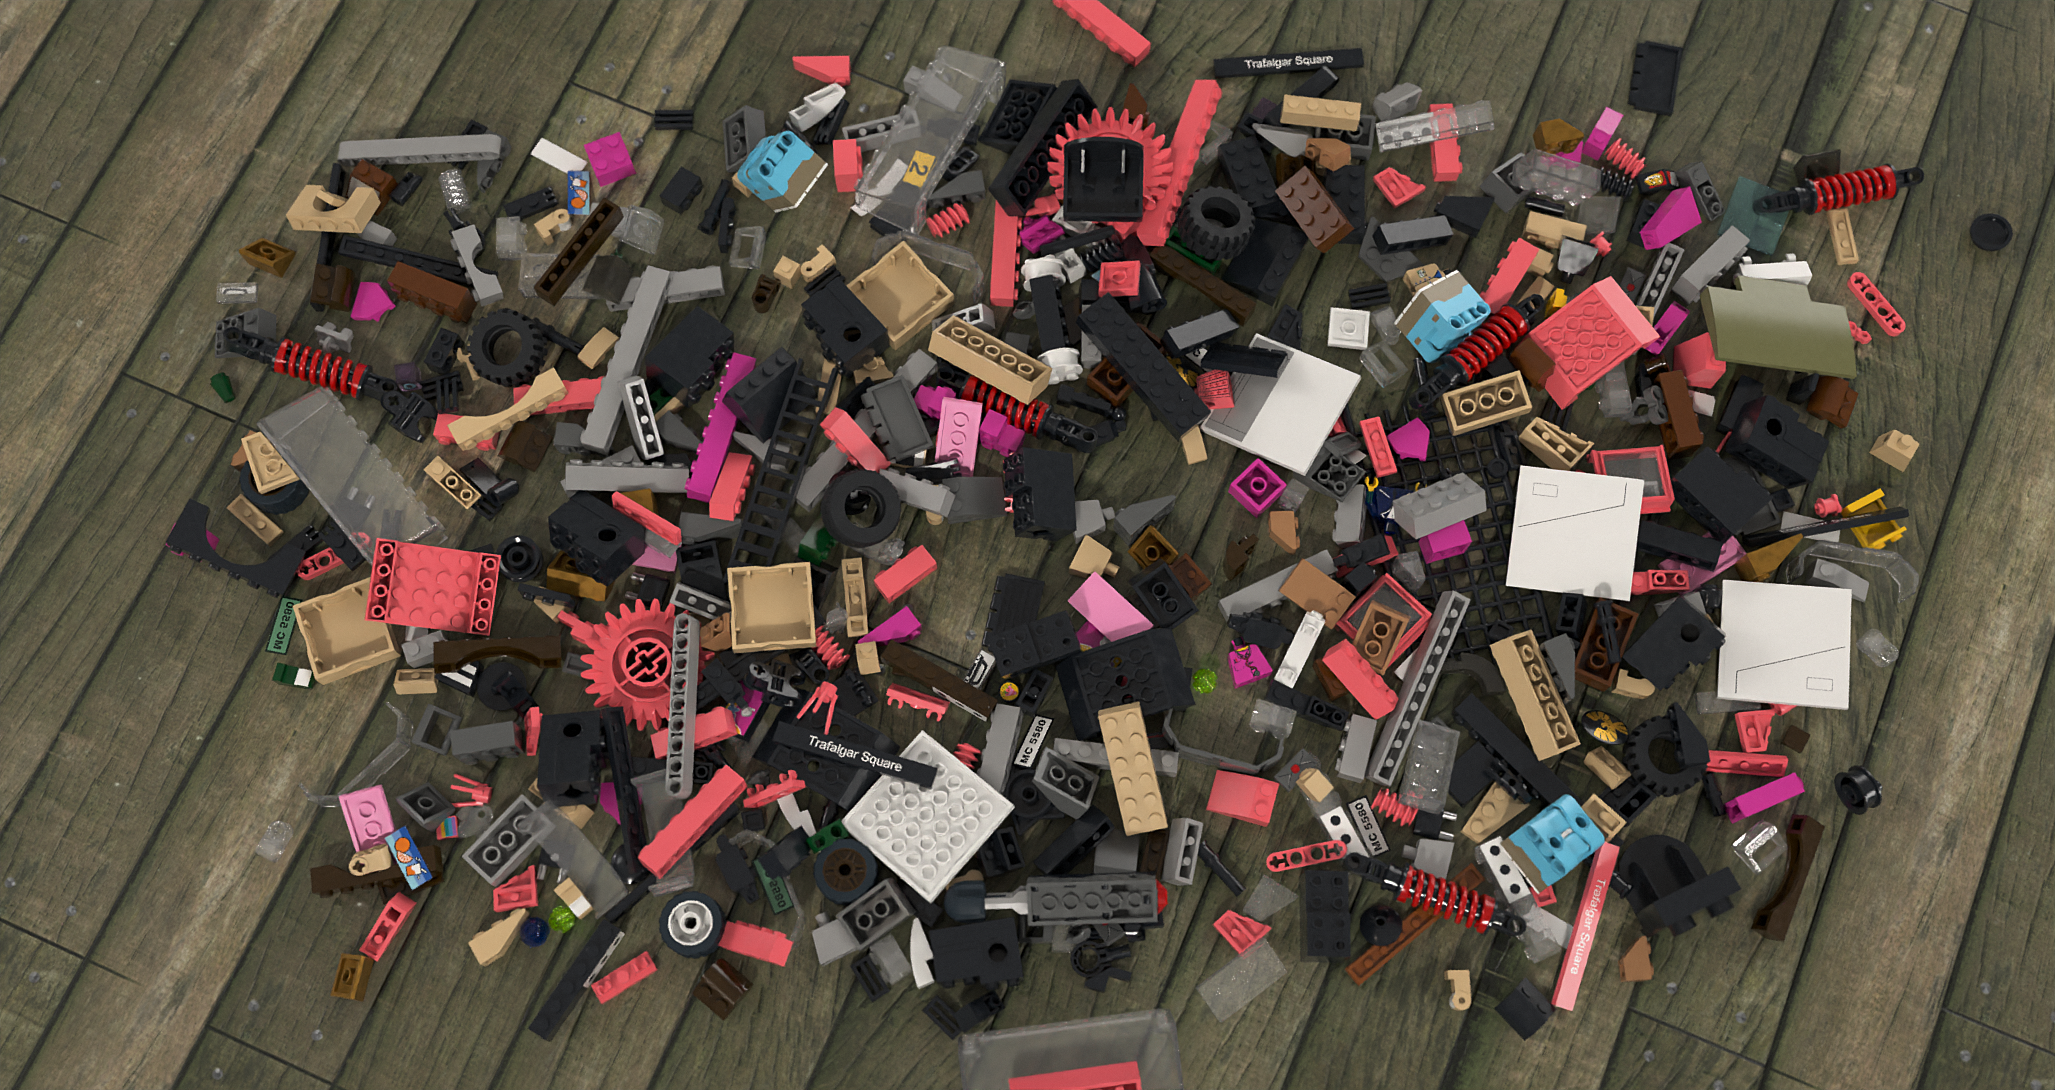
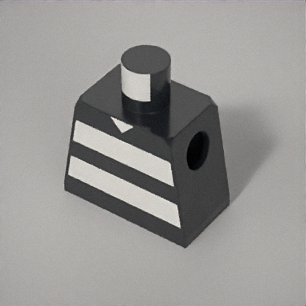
M475 661L456 673H438L434 678L474 698L477 691V683L484 671V666L480 662Z

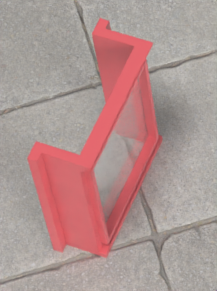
M1663 445L1606 451L1592 450L1590 454L1586 455L1587 463H1593L1595 474L1644 480L1640 514L1671 511L1670 506L1675 498Z
M1386 573L1341 616L1334 628L1337 631L1341 629L1354 641L1372 600L1410 616V620L1387 667L1388 669L1427 629L1432 614Z

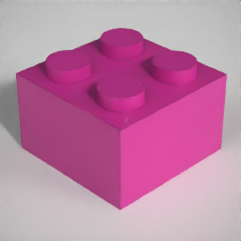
M620 132L584 145L600 187L636 174Z
M1257 458L1230 484L1228 492L1255 518H1258L1285 492L1287 484Z
M1462 520L1421 537L1418 543L1425 562L1428 564L1465 553L1472 540L1465 521Z

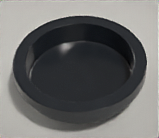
M1982 214L1970 226V237L1973 243L1985 251H1999L2005 248L2013 236L2010 223L1998 214Z

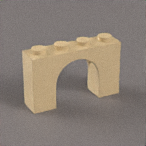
M306 185L286 216L293 230L362 233L381 202L374 188L356 187L349 200L343 206L332 211L323 212L327 202L318 198L316 194L319 189L325 191L324 187L321 185Z

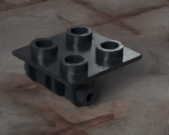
M858 667L853 670L852 668L846 670L844 676L831 683L837 687L835 694L838 695L835 706L853 717L879 701L864 676L860 675Z

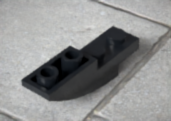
M1275 680L1270 682L1264 700L1279 706L1283 711L1338 731H1343L1349 714L1348 711L1315 696H1308Z
M632 757L635 779L666 783L667 760ZM694 761L693 784L703 785L711 781L713 763ZM682 764L679 765L678 771L681 769Z

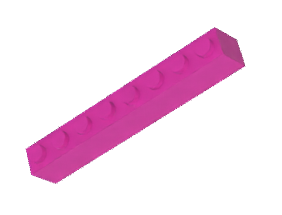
M733 352L732 358L727 360L725 366L727 373L726 376L722 375L719 385L722 387L721 391L716 392L714 398L715 409L710 410L708 416L710 423L709 426L704 427L702 434L704 441L703 444L699 443L696 452L699 455L697 461L694 460L690 472H693L692 477L687 478L685 484L687 498L705 503L710 502L733 438V431H735L739 420L722 400L728 390L756 368V358Z

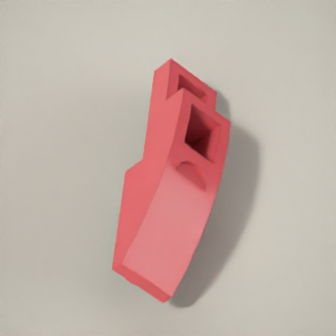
M1688 570L1633 572L1630 595H1656L1689 591Z
M561 610L557 617L561 623L572 628L570 634L573 639L583 644H586V639L599 641L600 636L594 630V624L589 621L584 623L578 620L579 616L571 611L566 613ZM599 624L600 626H603L606 629L610 626L609 624Z

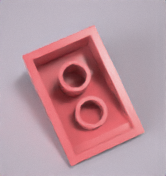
M1217 770L1206 810L1267 827L1279 783L1259 777Z

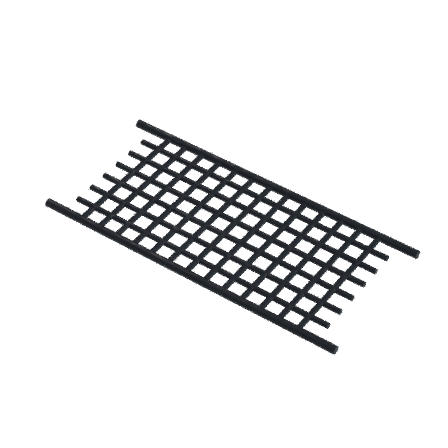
M1479 373L1473 374L1474 384L1482 382ZM1347 403L1342 411L1346 430L1356 438L1363 437L1362 431L1355 433ZM1442 405L1444 416L1425 417V419L1421 420L1424 425L1427 424L1430 431V442H1432L1435 456L1427 457L1426 461H1419V458H1416L1415 460L1402 462L1400 454L1394 451L1397 461L1395 466L1399 469L1402 481L1388 484L1386 476L1381 477L1383 485L1374 488L1373 492H1377L1379 489L1381 491L1384 490L1385 494L1391 497L1389 489L1404 487L1405 495L1410 493L1408 485L1419 482L1423 483L1424 488L1426 484L1428 487V481L1441 478L1438 474L1426 477L1423 463L1437 461L1439 471L1441 472L1444 470L1442 459L1456 457L1459 470L1451 472L1453 476L1460 473L1465 475L1479 471L1481 473L1484 485H1480V487L1486 491L1489 502L1486 504V509H1491L1494 522L1480 525L1478 515L1472 516L1475 526L1467 527L1468 532H1477L1480 544L1469 546L1465 553L1462 554L1466 567L1452 570L1449 558L1443 559L1446 571L1432 574L1430 564H1426L1423 554L1422 556L1408 559L1404 545L1417 543L1420 538L1403 540L1399 528L1400 525L1395 519H1392L1391 524H1395L1397 541L1394 544L1399 546L1402 560L1389 562L1388 559L1382 562L1384 574L1388 573L1393 579L1391 567L1404 565L1407 579L1396 582L1400 585L1409 584L1411 594L1418 602L1434 599L1436 607L1442 592L1437 593L1434 579L1448 576L1451 590L1448 591L1454 590L1459 594L1473 592L1476 605L1467 607L1466 612L1478 610L1481 624L1467 627L1465 617L1463 616L1461 621L1462 628L1457 630L1456 635L1464 634L1467 647L1453 650L1451 645L1446 656L1449 657L1453 673L1455 674L1459 671L1454 655L1468 652L1473 670L1478 669L1474 651L1488 649L1493 666L1498 665L1490 647L1491 644L1496 642H1492L1491 639L1486 637L1489 632L1488 628H1491L1494 622H1486L1483 609L1497 606L1501 621L1506 624L1522 622L1524 631L1530 630L1527 620L1540 618L1544 632L1534 634L1535 639L1546 637L1548 641L1553 639L1554 635L1541 590L1532 589L1533 594L1520 596L1518 587H1512L1515 597L1501 600L1497 586L1505 585L1506 579L1496 581L1492 567L1501 565L1508 567L1509 553L1506 544L1511 543V538L1504 539L1501 526L1513 524L1514 516L1511 515V519L1499 521L1496 507L1509 506L1515 500L1508 473L1501 478L1500 482L1490 484L1488 482L1485 471L1487 470V465L1483 464L1480 452L1493 450L1495 458L1503 459L1495 435L1494 424L1453 436ZM1407 406L1402 407L1406 423L1392 425L1388 409L1383 410L1387 427H1383L1384 432L1391 434L1394 430L1411 422ZM1369 413L1364 414L1365 420L1370 419ZM1446 420L1449 434L1435 436L1432 423ZM1488 432L1491 445L1479 447L1475 434ZM1470 435L1473 448L1460 451L1456 437ZM1451 439L1454 452L1440 454L1437 441ZM1368 450L1360 451L1365 455H1369ZM1475 453L1478 467L1465 469L1461 456ZM1362 459L1356 465L1366 471L1365 475L1360 479V483L1368 490V486L1365 483L1366 474L1375 473L1374 468L1365 469ZM1418 464L1421 478L1407 480L1404 467ZM1503 486L1507 500L1494 502L1491 489ZM1386 497L1388 504L1378 506L1374 505V501L1369 503L1367 498V510L1374 536L1382 534L1381 530L1386 529L1387 523L1379 524L1376 511L1389 509L1393 502L1392 498ZM1496 527L1499 541L1485 543L1482 529ZM1501 546L1504 560L1490 562L1487 548ZM1482 550L1485 563L1471 566L1467 552ZM1423 561L1427 575L1412 577L1409 564ZM1487 568L1490 582L1476 585L1473 571ZM1467 572L1471 586L1457 589L1453 575ZM1428 580L1432 594L1418 596L1414 583ZM1388 586L1393 609L1403 613L1401 605L1407 603L1404 600H1399L1398 594ZM1492 587L1496 601L1481 604L1478 590ZM1535 599L1539 613L1526 615L1522 601ZM1517 602L1520 617L1506 619L1503 605ZM1417 613L1418 617L1410 618L1408 624L1418 622L1422 616ZM1407 626L1404 630L1402 637L1408 632ZM1483 629L1486 644L1472 646L1469 632ZM1423 636L1418 637L1413 643L1421 642ZM1412 645L1405 650L1406 658L1413 653Z

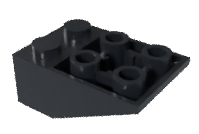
M716 541L679 547L676 550V556L682 583L728 601L726 585L723 582L724 574L720 552Z

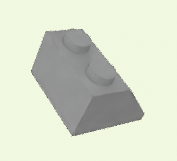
M1408 82L1402 85L1398 84L1391 91L1377 95L1372 108L1383 125H1386L1415 110L1422 89Z

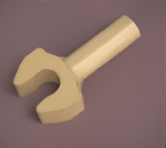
M458 348V360L467 364L472 380H478L480 378L479 373L473 369L474 365L468 359L471 354L464 355L462 350Z

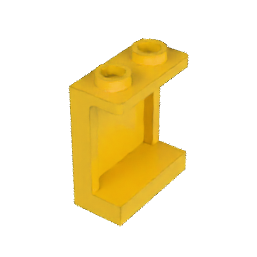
M1880 488L1846 506L1840 513L1843 517L1887 509L1881 500L1885 494ZM1895 520L1851 528L1866 552L1872 549L1876 552L1886 546L1885 542L1890 540L1893 543L1903 537L1901 533L1907 530L1905 526L1900 528Z

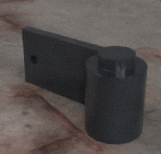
M479 458L459 469L495 506L502 505L519 493V484L516 480L511 478L501 480Z

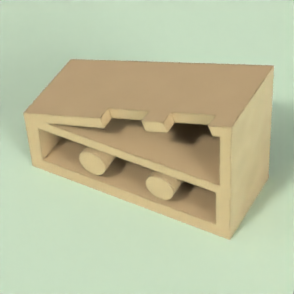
M1536 417L1519 436V441L1551 469L1570 471L1594 445L1591 441L1585 442L1577 438V435L1559 430L1560 427Z

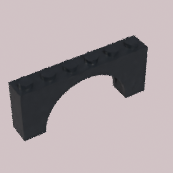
M189 499L166 540L167 545L170 546L169 550L177 554H181V552L189 555V559L197 563L201 561L208 563L210 569L217 572L223 570L228 573V577L239 581L241 578L247 581V585L254 589L263 588L267 590L266 594L274 598H278V596L284 598L306 557V552L286 543L284 548L275 557L266 562L256 565H239L229 562L219 556L208 542L206 524L211 512L210 508Z

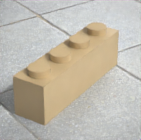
M1284 95L1280 123L1356 131L1360 120L1361 103Z

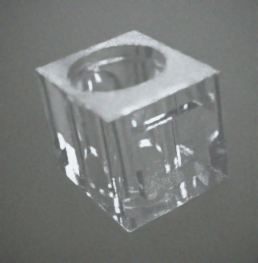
M1292 478L1281 495L1278 504L1285 511H1294L1296 513L1306 497L1309 487Z

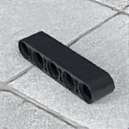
M1324 66L1290 95L1321 99L1337 85L1340 78L1327 66ZM1283 101L1266 114L1263 118L1264 125L1287 128L1290 125L1280 123Z

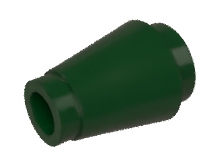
M218 373L210 378V385L224 403L235 400L229 376H226L225 373Z

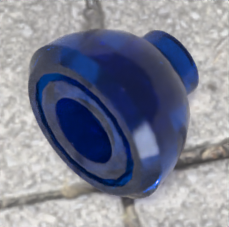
M528 918L520 927V938L527 946H540L549 936V926L542 918Z

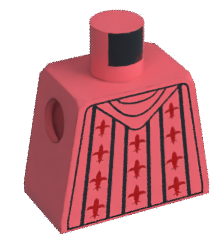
M1213 370L1196 378L1197 388L1193 389V391L1209 409L1235 407L1228 371Z

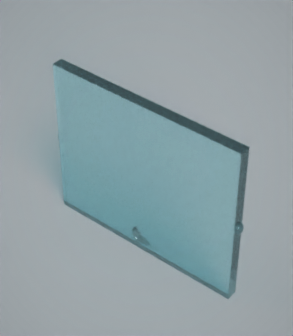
M1739 176L1717 235L1722 236L1733 225L1750 240L1746 245L1747 247L1772 256L1789 211L1760 216L1754 213L1752 205L1756 199L1780 191ZM1763 201L1762 207L1766 210L1767 204Z

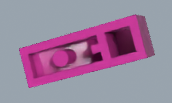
M1606 107L1584 145L1582 153L1598 161L1623 115Z
M906 606L857 642L860 644L875 641L876 647L888 645L891 639L897 643L906 642L909 639L914 640L921 634L922 626Z

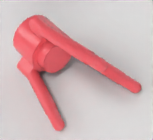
M823 681L821 686L817 687L813 696L801 709L797 718L802 717L816 698H818V701L813 709L814 713L817 712L822 702L829 703L831 701L824 734L828 735L835 702L838 698V695L835 694L837 687Z
M454 774L455 778L477 786L468 788L451 785V789L472 793V799H475V801L451 803L455 808L468 806L484 807V803L489 804L492 796V787L459 774Z

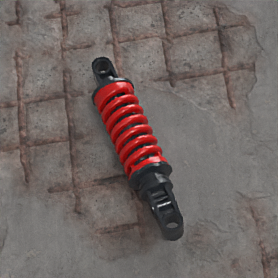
M1887 163L1873 169L1856 170L1853 173L1846 172L1814 180L1803 179L1799 187L1792 186L1788 191L1756 199L1753 202L1752 209L1755 214L1760 216L1791 210L1794 213H1799L1803 210L1805 214L1813 215L1814 213L1821 212L1822 209L1825 211H1830L1832 207L1840 209L1842 205L1850 207L1852 204L1869 203L1871 200L1877 202L1881 198L1892 200L1897 197L1899 189L1920 184L1924 180V172L1918 167L1896 171L1892 164ZM1910 174L1913 176V181L1909 177ZM1763 201L1767 204L1766 210L1762 207Z
M1532 294L1516 306L1510 303L1502 305L1500 310L1485 323H1482L1479 329H1475L1472 335L1467 336L1449 354L1443 355L1440 358V366L1433 370L1434 375L1423 382L1409 396L1410 406L1414 409H1421L1440 397L1447 390L1452 391L1456 385L1466 386L1473 378V374H1478L1481 368H1485L1488 365V362L1494 361L1495 355H1501L1503 349L1510 347V343H1515L1518 337L1526 335L1530 331L1528 320L1543 309L1544 299L1542 296ZM1530 302L1534 304V308L1531 307ZM1418 395L1422 396L1423 403L1419 401Z
M229 327L223 332L225 348L228 351L243 355L249 359L258 360L261 364H270L273 373L283 375L289 373L290 377H299L301 381H310L313 385L320 383L321 387L325 389L330 387L335 392L340 390L344 395L351 393V397L356 398L358 401H362L364 396L381 400L382 395L386 393L385 390L397 391L396 381L374 374L373 366L358 363L355 370H352V360H347L343 367L341 366L343 362L342 357L337 356L335 361L332 360L331 353H326L325 357H322V351L319 349L313 354L310 346H306L304 350H301L302 345L298 342L292 347L293 341L286 337H282L277 342L271 337L265 338L259 334L250 333L237 327ZM395 397L388 398L390 403L394 402Z
M948 366L940 367L937 370L936 387L951 388L960 400L983 403L982 413L986 412L987 414L989 409L1007 417L1008 425L1014 424L1015 428L1021 430L1024 428L1025 433H1032V436H1035L1038 440L1046 435L1053 441L1057 440L1083 453H1091L1096 448L1097 431L1075 420L1068 419L1063 414H1055L1054 405L1040 401L1039 406H1037L1038 400L1033 399L1027 405L1007 393H999V389L994 386L992 389H989L990 384L985 381L980 385L979 383L982 380L970 373L966 375Z
M1356 852L1348 854L1343 859L1345 871L1371 883L1379 884L1380 890L1393 892L1392 900L1405 903L1407 898L1412 899V907H1417L1419 902L1423 904L1422 910L1425 912L1428 911L1429 907L1434 908L1433 915L1438 916L1440 911L1445 912L1443 916L1445 920L1450 919L1452 912L1456 913L1455 924H1460L1464 916L1467 918L1465 927L1471 928L1473 921H1476L1473 927L1483 936L1487 935L1490 928L1512 937L1521 935L1526 930L1527 925L1522 917L1498 908L1499 898L1486 894L1479 896L1476 890L1468 892L1467 887L1463 885L1457 888L1456 883L1453 881L1446 884L1445 878L1442 877L1435 881L1434 874L1428 873L1425 876L1422 869L1413 870V866L1409 865L1410 863L1406 862L1401 868L1395 866L1393 862L1387 865L1380 860ZM1351 857L1358 860L1359 865L1355 869L1351 868L1348 864V860ZM1512 920L1519 924L1518 932L1511 930L1510 923Z

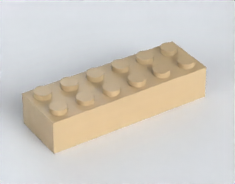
M954 315L932 332L928 349L930 352L991 384L1002 392L1013 396L1020 402L1028 405L1048 386L1052 368Z
M1532 629L1491 644L1492 654L1497 661L1500 673L1506 682L1509 694L1514 701L1517 713L1523 722L1525 732L1529 736L1533 751L1537 755L1538 760L1546 759L1580 745V741Z
M1140 702L1099 710L1098 718L1126 836L1167 828V817Z

